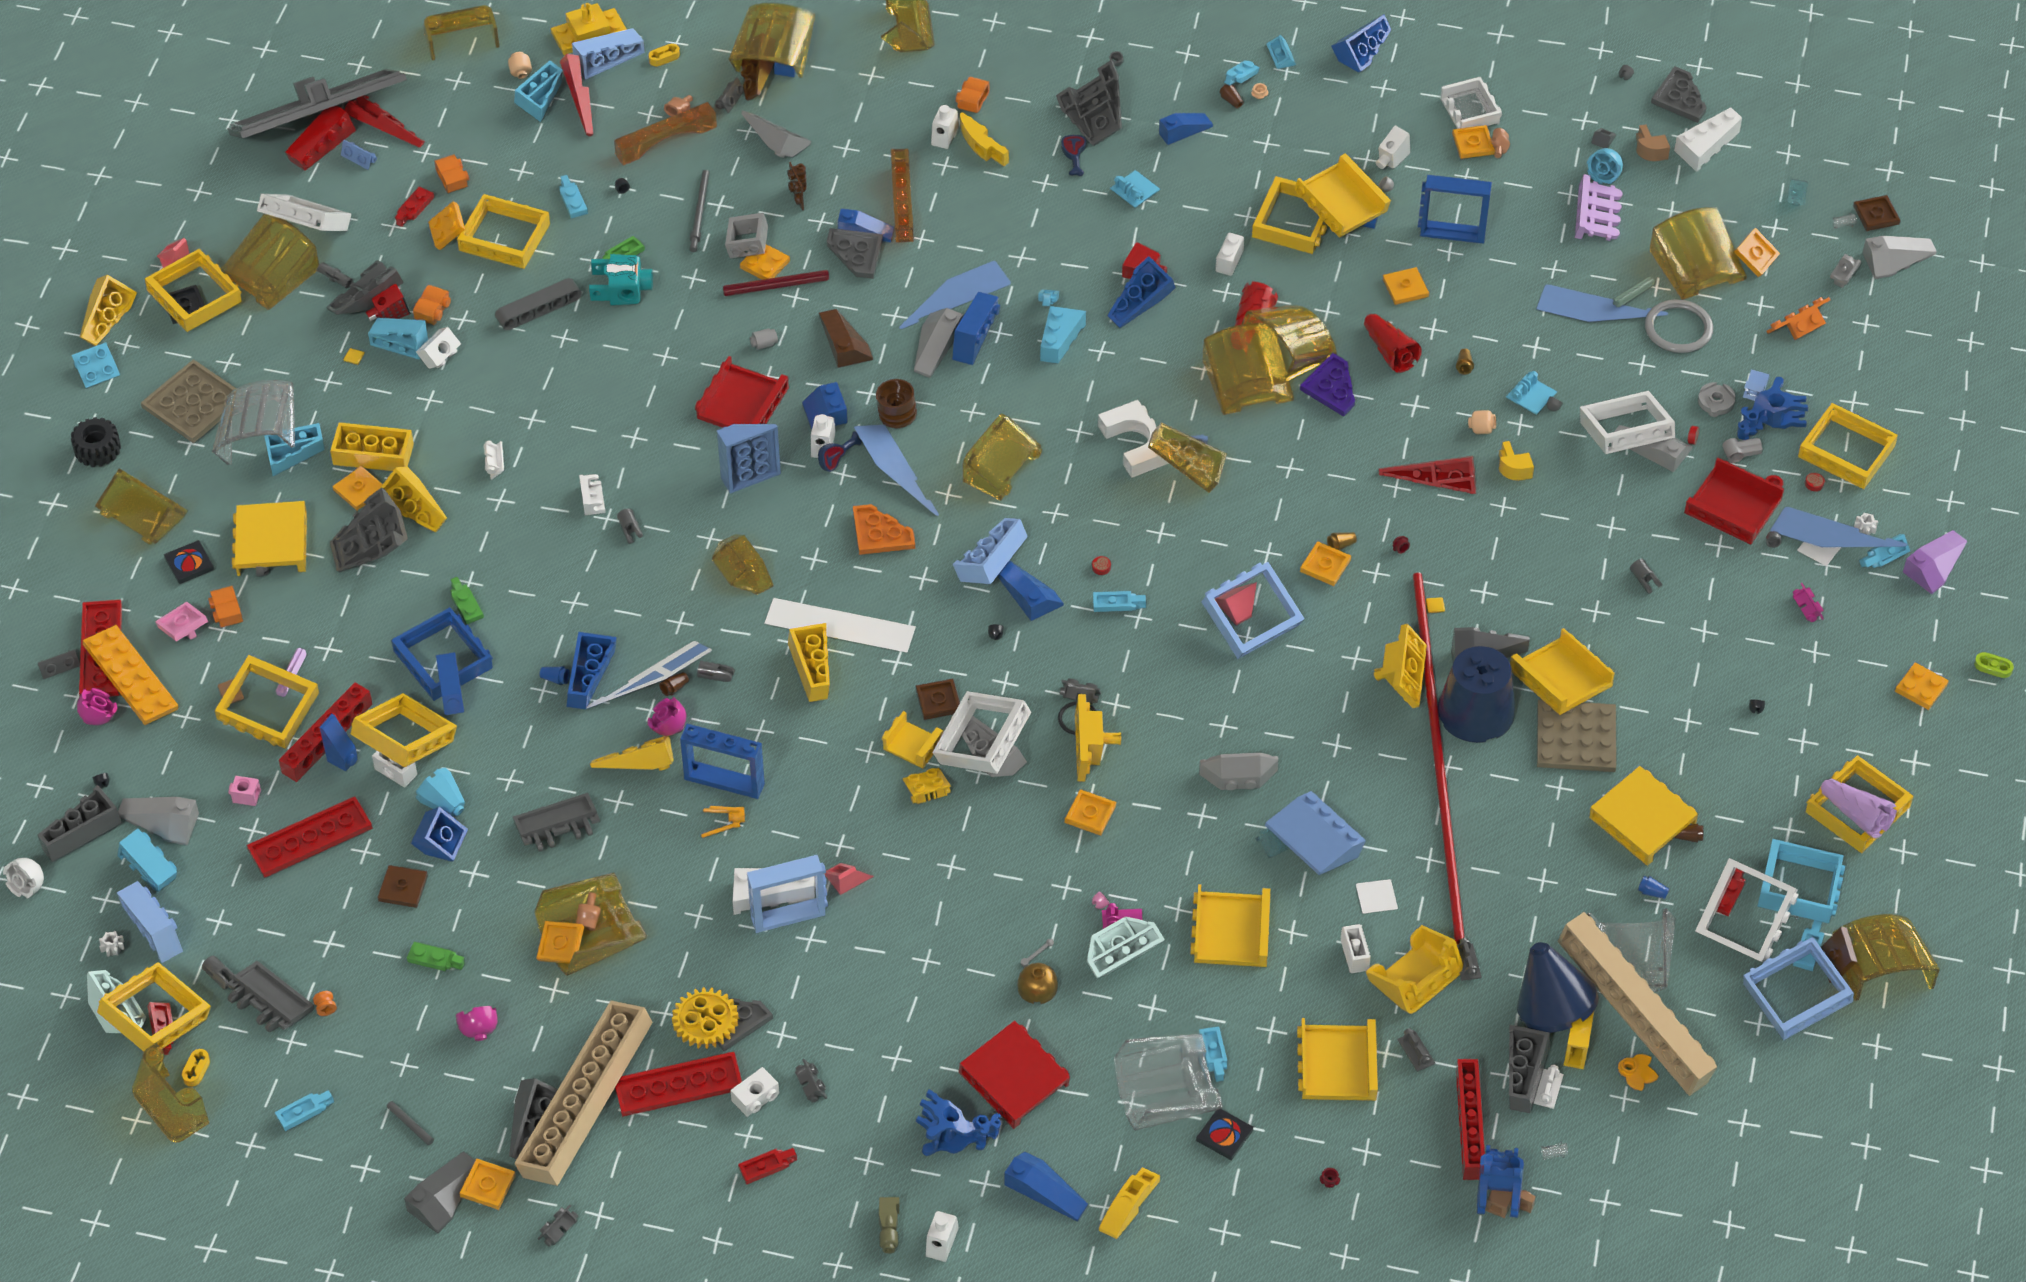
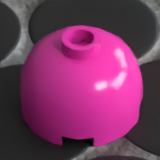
M92 688L91 691H86L84 689L77 701V712L86 724L103 725L112 719L118 709L116 702L112 703L108 699L110 695L102 690Z
M675 697L671 700L665 698L653 708L655 713L652 718L648 717V726L654 732L663 736H671L683 730L686 722V710Z
M481 1006L472 1008V1011L465 1015L464 1011L457 1013L456 1022L458 1028L464 1036L474 1038L475 1041L487 1039V1035L491 1034L497 1026L496 1008Z

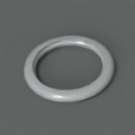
M1674 299L1661 302L1648 312L1645 319V329L1651 341L1658 347L1674 353H1689L1699 350L1709 342L1713 334V323L1708 313L1699 305L1686 300ZM1672 308L1689 310L1702 319L1704 333L1699 340L1690 344L1668 342L1655 332L1654 320L1656 315L1660 311Z

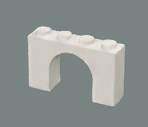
M1138 400L1098 414V427L1106 439L1129 431L1141 433L1148 439V442L1143 446L1123 453V465L1131 478L1171 463V456L1173 454L1171 445L1166 443L1163 433L1158 431L1155 421L1148 416L1146 407L1142 406Z

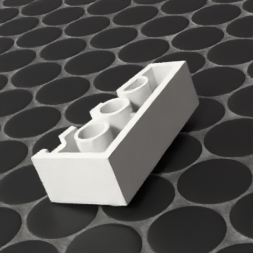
M1729 108L1678 135L1674 151L1697 172L1704 163L1706 164L1710 160L1712 155L1717 154L1724 144L1729 143L1740 132L1742 117L1732 108Z
M735 868L733 887L734 915L741 914V911L750 910L747 872L761 868ZM815 876L760 890L762 907L771 906L772 908L777 907L781 903L788 902L792 904L815 899Z

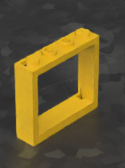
M1275 176L1253 223L1252 237L1313 254L1316 246H1320L1321 235L1324 236L1327 229L1326 223L1320 218L1311 237L1265 225L1280 192L1301 198L1294 190L1296 181Z
M483 194L465 224V230L457 238L459 251L525 269L550 225L549 212ZM488 211L537 225L523 251L473 237Z
M200 249L144 278L147 291L186 332L242 302L240 295L242 292L238 285L234 284L230 277L221 271L219 265L214 264L209 255H205ZM201 267L227 294L188 314L166 292L163 286Z
M1831 403L1800 445L1798 457L1865 489L1894 449L1898 435L1843 407ZM1831 420L1885 446L1868 471L1814 446V443Z
M248 655L216 707V718L223 722V725H231L239 732L250 733L258 740L264 739L273 746L278 745L286 749L319 694L318 684ZM250 672L305 694L282 733L227 710Z
M402 693L356 716L351 724L350 734L401 766L407 767L452 743L457 725ZM398 714H402L431 733L403 746L374 727Z
M1858 755L1852 761H1847L1840 772L1836 771L1831 777L1840 783H1845L1856 773L1896 802L1894 809L1897 810L1893 823L1911 807L1914 797L1912 794ZM1820 787L1819 791L1815 795L1812 794L1806 802V813L1860 853H1863L1877 838L1869 836L1866 832L1862 835L1858 834L1824 809L1821 805L1828 798L1822 794Z
M158 962L150 968H145L139 975L132 976L123 985H118L109 994H104V997L99 1001L97 1013L150 1057L207 1020L211 1006ZM155 982L189 1012L150 1036L116 1006Z

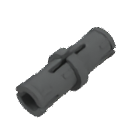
M321 262L317 268V272L328 277L331 282H337L344 286L346 289L353 282L352 278L341 273L338 268H332L325 262Z

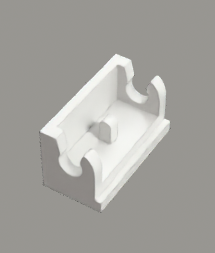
M579 475L585 515L605 513L601 481H591L599 479L598 475Z

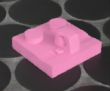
M185 602L155 622L160 630L177 642L185 636L190 640L197 636L195 630L207 623L208 620L203 613L188 602Z

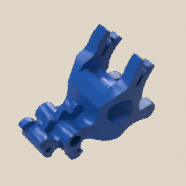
M1776 377L1770 389L1761 391L1756 396L1752 410L1748 411V407L1741 409L1744 420L1738 423V438L1748 440L1749 435L1754 436L1757 430H1763L1762 423L1772 428L1781 429L1806 427V420H1799V418L1805 417V411H1808V405L1801 404V402H1806V396H1795L1781 391L1784 379Z
M928 1090L926 1097L931 1099V1101L922 1099L920 1102V1106L924 1107L922 1114L927 1118L918 1116L916 1122L927 1130V1139L932 1140L931 1143L923 1145L922 1153L926 1156H930L938 1151H947L955 1154L974 1142L977 1144V1150H983L987 1137H992L993 1139L998 1137L1001 1121L999 1120L1001 1115L998 1113L991 1117V1121L985 1115H979L974 1117L972 1122H969L964 1118L962 1111L952 1102L943 1100L931 1090Z
M1486 1145V1154L1482 1155L1480 1160L1477 1214H1485L1488 1189L1512 1192L1510 1217L1518 1218L1524 1167L1523 1160L1518 1157V1148H1514V1153L1512 1150L1499 1152L1497 1149L1492 1148L1490 1151V1145Z

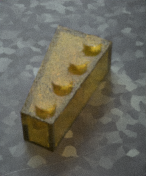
M1160 423L1152 432L1148 445L1149 449L1208 493L1218 485L1227 453L1164 423Z

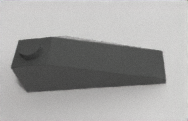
M1475 627L1454 628L1451 647L1452 663H1454L1455 658L1462 651L1476 646L1493 648L1501 652L1506 658H1509L1516 653L1528 652L1530 639L1527 636L1510 633L1498 635L1496 631L1492 630L1489 633L1481 632L1480 628Z

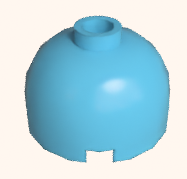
M1599 149L1587 160V172L1592 180L1599 184H1611L1620 176L1623 170L1621 156L1613 149Z

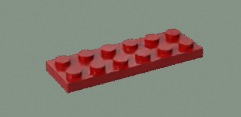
M121 599L83 602L79 696L84 689L91 691L92 688L102 690L109 694L110 697L119 696V691L83 646V640L115 625L121 630Z
M354 796L247 845V849L265 878L369 831L373 827L357 798Z
M729 1052L621 1076L615 1089L621 1114L624 1117L731 1093L730 1090L740 1084L742 1079L735 1052Z

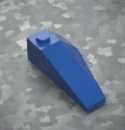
M1383 14L1340 39L1331 47L1339 62L1357 72H1361L1371 65L1373 56L1378 53L1381 43H1384L1392 29Z
M1148 256L1135 268L1131 279L1126 283L1124 291L1117 298L1107 316L1119 328L1123 327L1171 293L1176 288L1173 279Z
M1027 1152L1014 1157L1004 1173L1005 1186L1077 1222L1088 1206V1203L1043 1160Z

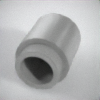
M768 328L752 332L750 337L751 346L755 347L756 350L774 346V344L778 343L775 329L770 330Z

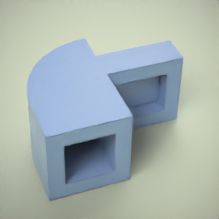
M1751 369L1749 379L1744 387L1743 398L1755 401L1756 396L1761 391L1766 390L1770 378L1769 374Z

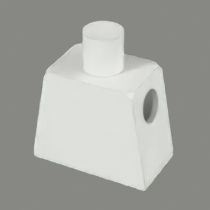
M942 105L939 108L932 123L931 145L945 149L949 148L959 127L956 109H952L947 105Z
M1396 125L1392 128L1379 146V159L1376 161V165L1380 169H1384L1386 166L1392 169L1396 168L1410 154L1409 133Z
M823 414L815 416L811 432V457L818 458L819 449L826 444L833 443L836 433L833 417ZM821 439H823L825 443L819 444V441L821 442Z
M936 1211L927 1234L926 1257L943 1262L947 1261L959 1229L956 1216ZM937 1241L940 1242L942 1246H936Z

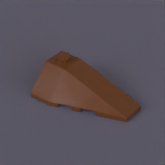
M837 309L819 313L838 368L873 360L869 345Z

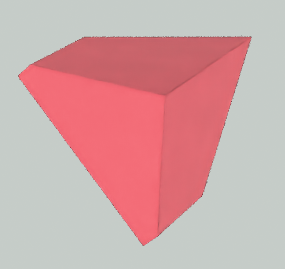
M182 238L168 244L157 255L163 268L189 254L187 240Z
M1257 582L1234 588L1215 599L1218 606L1235 625L1252 617Z
M843 863L837 864L824 873L840 895L874 877L857 871L854 866Z

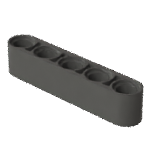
M567 278L499 308L495 312V317L504 330H511L577 301L581 297L582 292L573 279Z

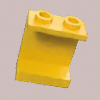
M903 711L899 717L897 716L894 719L891 728L884 732L882 736L883 750L924 769L934 755L932 752L943 735V730L936 727L932 733H929L907 722V713Z

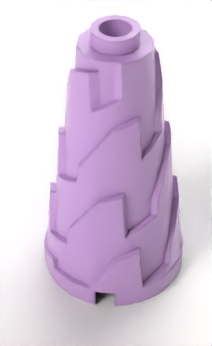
M1832 778L1825 780L1821 785L1822 794L1831 800L1843 814L1855 822L1869 836L1873 838L1881 837L1882 834L1879 832L1881 830L1887 831L1893 823L1897 810L1894 809L1896 805L1891 801L1879 798L1866 791L1858 790L1845 783H1840Z

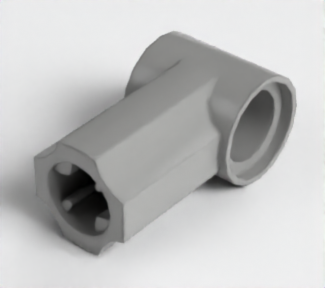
M1731 438L1722 444V448L1730 463L1739 462L1746 456L1762 454L1763 450L1760 438L1742 441Z

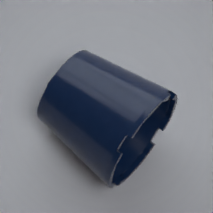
M1476 646L1462 651L1455 658L1438 701L1439 717L1443 727L1450 734L1464 741L1483 743L1495 737L1498 739L1512 726L1515 717L1512 671L1508 659L1501 652L1490 647Z

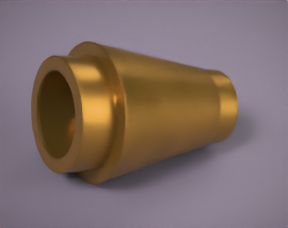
M1466 348L1460 350L1456 363V369L1460 374L1467 375L1474 369L1470 350Z
M1354 532L1332 533L1327 537L1328 546L1337 550L1350 546L1357 541Z

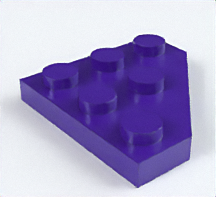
M1334 353L1300 385L1302 392L1343 417L1355 406L1348 361Z

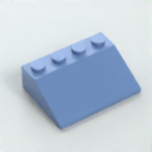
M733 424L717 430L720 475L730 494L781 474L778 427L776 424Z
M1312 791L1297 797L1265 823V826L1318 875L1358 858L1366 841Z

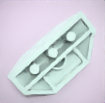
M1124 917L1091 936L1087 963L1096 978H1100L1140 957L1165 939L1154 922Z
M106 970L88 972V1004L106 1033H121L98 1014L97 1010L99 1001L104 997V994H109L122 983L109 976L110 973ZM134 996L116 1006L142 1028L146 1016Z

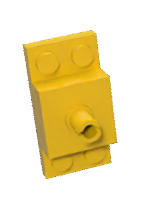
M585 3L586 7L582 4L580 9L566 13L567 23L551 28V34L562 54L573 53L572 43L627 30L616 9L612 8L602 12L598 3L593 5Z
M1407 623L1401 625L1398 636L1399 641L1385 645L1383 667L1374 669V677L1377 681L1386 679L1412 708H1416L1420 705L1427 645Z
M1078 694L1075 710L1077 781L1085 782L1086 774H1090V765H1100L1104 744L1121 745V732H1103L1102 711H1090V702H1086V694Z

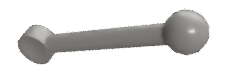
M1047 939L1046 944L1028 958H1023L1021 965L1023 967L1028 966L1029 961L1048 946H1053V939Z

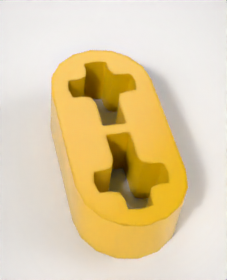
M671 43L650 51L648 55L649 63L652 66H661L677 60L680 57L679 46Z
M196 1049L191 1053L182 1071V1078L187 1086H197L201 1082L210 1064V1058L206 1050Z

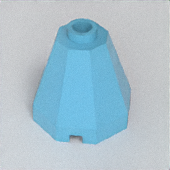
M446 767L437 769L433 772L436 776L433 778L428 776L416 790V799L432 809L441 807L449 815L458 816L464 810L465 801L451 772Z

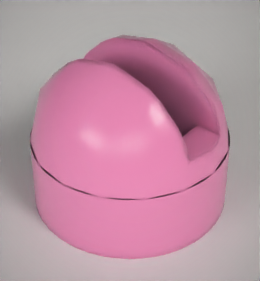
M1101 892L1096 893L1092 898V904H1096V909H1103L1109 904V901Z

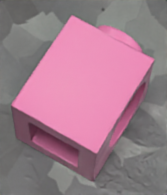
M235 776L234 782L230 783L229 786L232 802L256 806L261 792L259 779Z

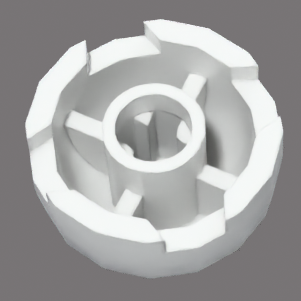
M17 858L7 864L3 870V875L6 874L8 880L6 882L7 887L17 897H20L21 894L26 898L31 897L41 888L44 881L40 865L29 858Z

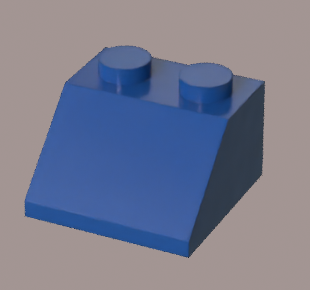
M837 382L819 386L802 402L811 430L815 416L821 414L833 417L835 426L847 423V408Z
M437 807L425 812L411 844L425 855L452 862L468 829L441 807Z

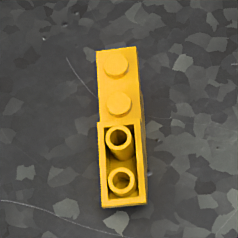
M963 112L960 113L961 132L973 151L985 161L992 158L1003 166L1009 163V150L995 142L991 137H988V129L984 125L979 124Z
M1143 1167L1136 1175H1131L1113 1200L1099 1226V1231L1117 1239L1136 1217L1139 1206L1160 1182V1175Z

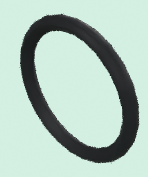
M1077 701L1063 706L1058 714V722L1061 728L1075 735V731L1068 729L1064 725L1062 715L1067 708L1076 705ZM1090 705V709L1092 711H1097L1092 705Z

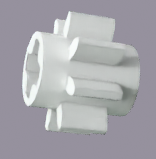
M1864 513L1861 517L1856 516L1854 527L1860 529V533L1867 535L1875 534L1878 521L1874 519V515Z
M116 931L105 932L103 938H99L101 953L106 951L108 957L110 955L118 956L120 951L125 949L123 936H117Z

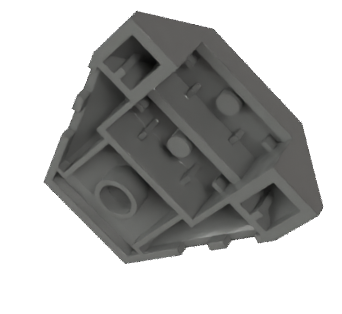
M1112 60L1097 69L1099 76L1076 90L1068 87L1056 95L1061 110L1093 146L1122 129L1119 76Z
M376 260L360 274L361 279L356 283L352 282L349 285L350 289L344 294L338 295L326 308L336 315L367 311L374 308L371 300L373 297L395 283L400 289V285L404 282L394 267L386 268L381 261Z
M383 488L369 496L364 501L366 505L361 511H356L353 514L354 519L349 525H344L330 541L338 572L385 557L408 539L401 511Z

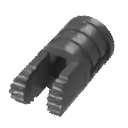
M629 508L621 510L617 514V518L628 544L634 542L631 536L632 532H635L639 538L643 537V534L635 519L633 510Z
M1638 559L1630 566L1631 572H1633L1648 594L1652 593L1651 587L1647 584L1650 580H1653L1656 586H1662V583L1648 567L1644 559Z
M701 660L698 666L697 677L730 682L735 669L727 665Z
M214 955L208 957L203 962L202 969L221 988L227 989V983L234 979V974Z

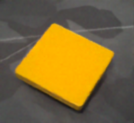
M349 348L343 360L358 365L365 352Z
M1442 597L1426 598L1428 613L1445 612Z

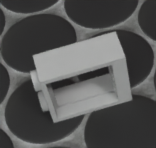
M764 213L729 218L725 246L730 258L765 253L768 224ZM756 233V238L735 241L736 235Z

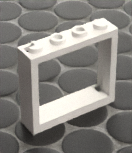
M261 194L257 209L258 212L321 231H347L351 218V213L286 194Z
M1649 391L1580 407V423L1605 454L1675 438V421ZM1648 409L1658 421L1608 434L1598 422V420Z
M967 691L932 753L942 765L998 774L1031 711L1024 700ZM976 709L1008 713L1009 716L985 758L952 752Z
M1729 858L1695 931L1760 962H1764L1773 953L1771 947L1773 942H1778L1782 931H1780L1782 923L1786 924L1789 919L1790 912L1788 910L1791 904L1795 905L1799 895L1797 894L1798 890ZM1736 868L1787 891L1759 954L1708 931Z

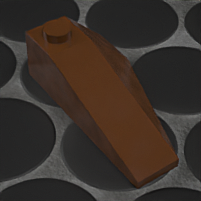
M764 34L740 45L739 65L743 69L741 76L745 80L743 88L747 101L760 95L775 62V44L777 41Z

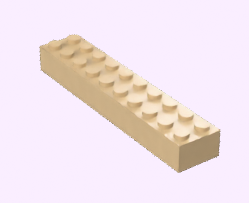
M1583 912L1568 922L1558 940V943L1586 976L1593 981L1597 989L1689 1096L1705 1086L1717 1068L1714 1059L1704 1052L1701 1044L1692 1038L1688 1029L1683 1024H1680L1675 1018L1673 1011L1667 1009L1662 1003L1660 996L1649 988L1647 981L1637 974L1634 966L1625 960L1621 951L1613 946L1604 932L1600 931L1592 917Z
M616 1001L609 1002L514 1163L523 1178L558 1186L653 1023L645 1007Z

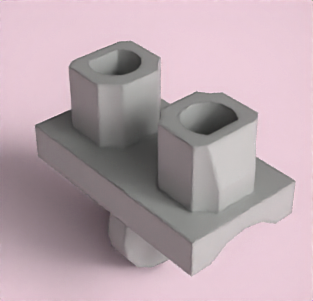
M1844 254L1831 273L1830 278L1834 279V284L1842 288L1847 285L1860 266L1861 260H1855L1853 257Z

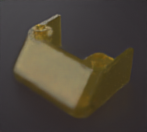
M886 0V10L889 14L896 16L897 25L881 35V39L891 45L895 51L899 52L929 50L935 45L930 10L926 0Z
M482 5L426 17L423 22V29L431 59L435 60L431 35L490 24L496 48L500 47L492 9L489 6Z

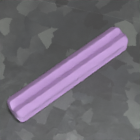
M296 649L286 671L297 675L306 657V650ZM278 684L276 694L285 697L289 688Z

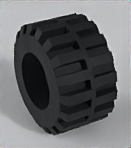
M93 417L91 420L88 418L85 419V422L81 421L78 423L79 426L74 427V432L71 433V442L75 457L78 458L80 463L83 462L85 466L91 465V467L99 465L101 467L103 464H109L111 460L114 461L116 455H119L121 449L116 426L110 420L105 421V418L97 419V417Z

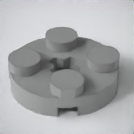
M1711 382L1701 388L1698 395V403L1710 416L1717 417L1718 415L1730 412L1734 408L1735 393L1726 384L1721 386L1717 385V382Z

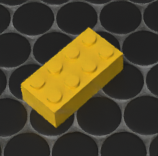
M339 422L330 450L333 465L357 468L362 466L367 469L393 471L396 467H408L414 445L412 430Z

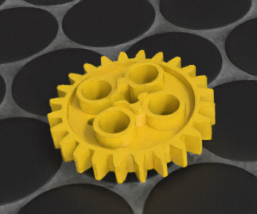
M703 987L702 992L699 993L697 989H694L693 995L687 992V999L680 997L681 1003H675L676 1009L672 1011L673 1029L677 1032V1037L682 1036L683 1043L689 1040L690 1047L694 1043H697V1049L702 1044L705 1045L706 1049H708L709 1044L716 1047V1042L719 1041L721 1044H724V1037L730 1040V1033H735V1027L738 1026L737 1019H739L737 1005H734L733 999L728 1000V994L722 996L721 990L714 993L711 987L709 992H706L705 987Z

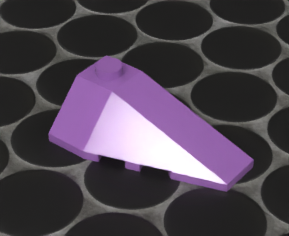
M1953 530L1922 546L1906 558L1903 573L1930 594H1933L1945 584L1954 564L1967 544V540Z

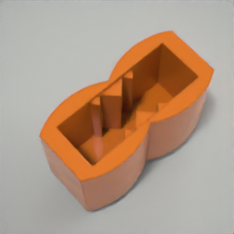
M969 77L967 81H964L961 92H958L956 95L958 108L978 113L990 91L989 81Z
M453 154L434 161L436 172L447 193L468 187L467 181H469V176L466 170L463 171L460 158L457 159Z
M428 285L414 306V319L425 320L426 323L435 325L437 321L441 320L444 309L450 305L449 291Z
M233 586L210 591L211 597L208 598L210 608H215V612H212L215 623L219 622L222 628L243 622Z

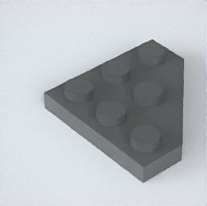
M1674 66L1651 99V104L1697 123L1706 112V105L1702 102L1701 94L1692 81L1691 73Z
M830 228L827 247L856 277L874 279L883 234Z
M728 998V1000L733 999L734 1005H737L739 1019H737L738 1026L735 1027V1033H730L731 1039L729 1040L724 1037V1044H721L719 1041L716 1042L723 1051L773 1019V1014L761 1001L752 1000V1002L740 1001V999Z

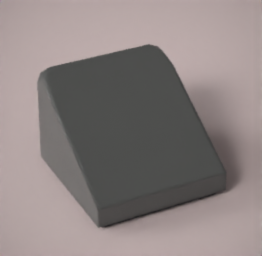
M1600 128L1594 132L1591 143L1602 148H1608L1616 134Z

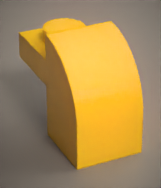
M1510 441L1502 442V448L1499 450L1500 473L1511 480L1532 479L1534 465L1530 454L1514 455Z

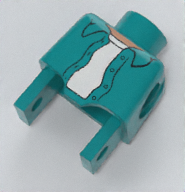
M610 254V259H591L592 275H606L609 278V285H589L590 301H610L611 306L638 304L641 300V290H653L652 269H641L639 256Z

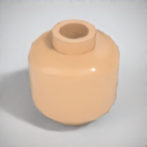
M515 52L508 59V66L512 76L524 79L531 73L532 65L527 54Z
M1489 410L1474 411L1472 417L1468 419V426L1477 435L1491 434L1493 429H1496V416Z

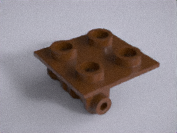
M789 162L787 174L790 182H788L790 192L794 193L796 204H799L803 211V192L807 189L806 167L802 163L792 166L791 162Z

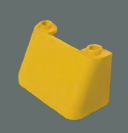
M1423 925L1416 929L1410 937L1412 949L1391 967L1385 970L1384 966L1374 964L1365 971L1368 980L1398 1007L1410 1014L1419 1010L1455 980L1463 970V963L1456 941Z

